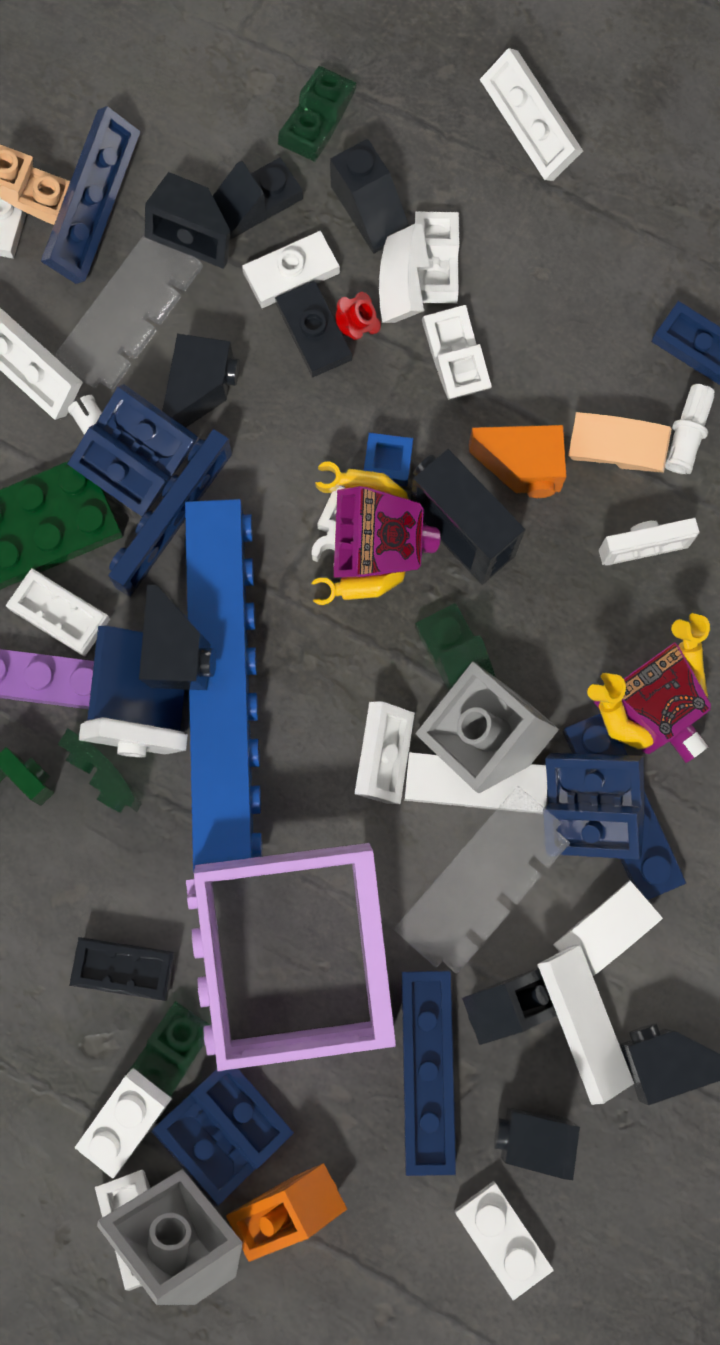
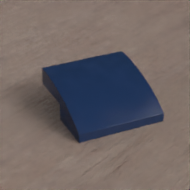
M122 384L116 388L96 424L88 428L67 465L143 517L160 496L169 479L176 473L197 441L198 436L125 384Z
M106 625L98 626L87 720L104 717L180 731L184 689L150 688L139 680L143 632Z
M550 753L545 758L548 804L543 809L546 854L639 860L642 856L644 830L643 756Z
M216 1069L151 1130L215 1207L219 1206L254 1170L258 1169L294 1134L239 1069L217 1071Z

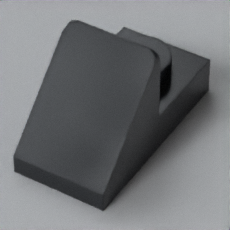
M281 157L250 173L241 160L234 166L213 194V198L230 229L229 239L231 240L303 199V190Z

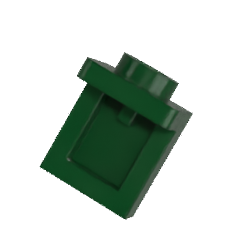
M7 747L0 752V782L8 776L32 802L42 806L54 794L45 784L51 776L32 757L24 762Z

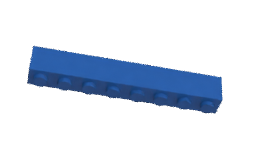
M240 499L185 502L188 619L211 644L210 648H214L216 652V670L213 677H208L207 690H189L193 872L195 865L263 857L262 833H253V814H261L260 785L252 786L251 767H260L259 739H251L250 721H258L257 693H249V675H257L256 647L248 648L247 630L256 629L254 602L246 603V586H254L253 558H245V542H253L252 515H244Z

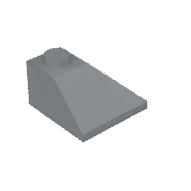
M472 662L416 732V735L475 792L481 793L530 766L559 729L528 701L477 663Z
M183 1169L98 1220L97 1227L156 1305H196L236 1277L243 1242Z

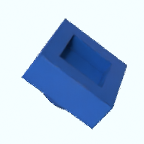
M369 433L364 471L384 473L399 486L407 487L413 438Z

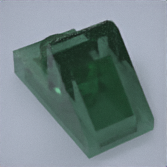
M456 603L415 623L414 628L449 691L472 662L477 663L496 677L481 635L474 637Z

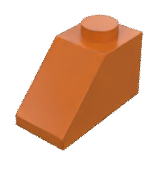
M563 425L472 428L469 440V453L515 493H527L532 498H546L554 495L555 492L561 491L566 479Z
M322 1163L291 1177L233 1210L226 1217L235 1234L243 1242L242 1250L249 1262L310 1238L345 1212L347 1207L325 1164Z

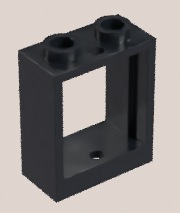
M449 449L437 458L434 455L428 456L416 467L413 472L415 477L413 478L411 488V501L422 505L424 509L423 523L426 526L438 528L440 541L483 585L516 556L526 529Z

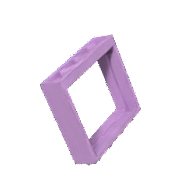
M369 843L195 865L194 879L186 880L187 902L189 910L198 908L200 928L192 929V943L195 959L204 958L206 976L198 977V993L200 1006H210L212 1025H207L203 1028L204 1042L207 1055L216 1054L217 1071L396 1047L374 854ZM352 864L370 1021L231 1040L212 882Z

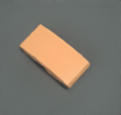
M0 144V198L14 207L54 225L70 181L34 168L32 156Z
M576 412L568 456L576 461L616 464L620 469L664 473L672 429L670 426L641 420Z

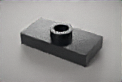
M315 280L275 297L276 306L312 378L352 361V353Z
M78 937L69 986L167 1001L176 952Z

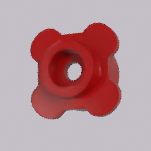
M359 292L355 298L342 297L338 300L336 322L343 334L358 340L364 333L369 332L374 335L380 331V320L376 317L375 308L367 293Z

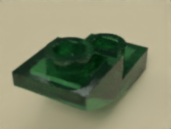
M318 66L301 89L297 108L280 129L278 145L316 162L343 117L356 90L357 83L322 66Z
M67 728L58 745L69 753L65 761L88 774H91L94 767L97 768L89 783L96 790L100 791L96 800L120 814L125 806L138 812L142 804L125 776L96 747L89 742L80 741L79 735Z
M175 1001L147 1040L145 1048L126 1075L134 1068L171 1097L204 1048L203 1028L210 1024Z

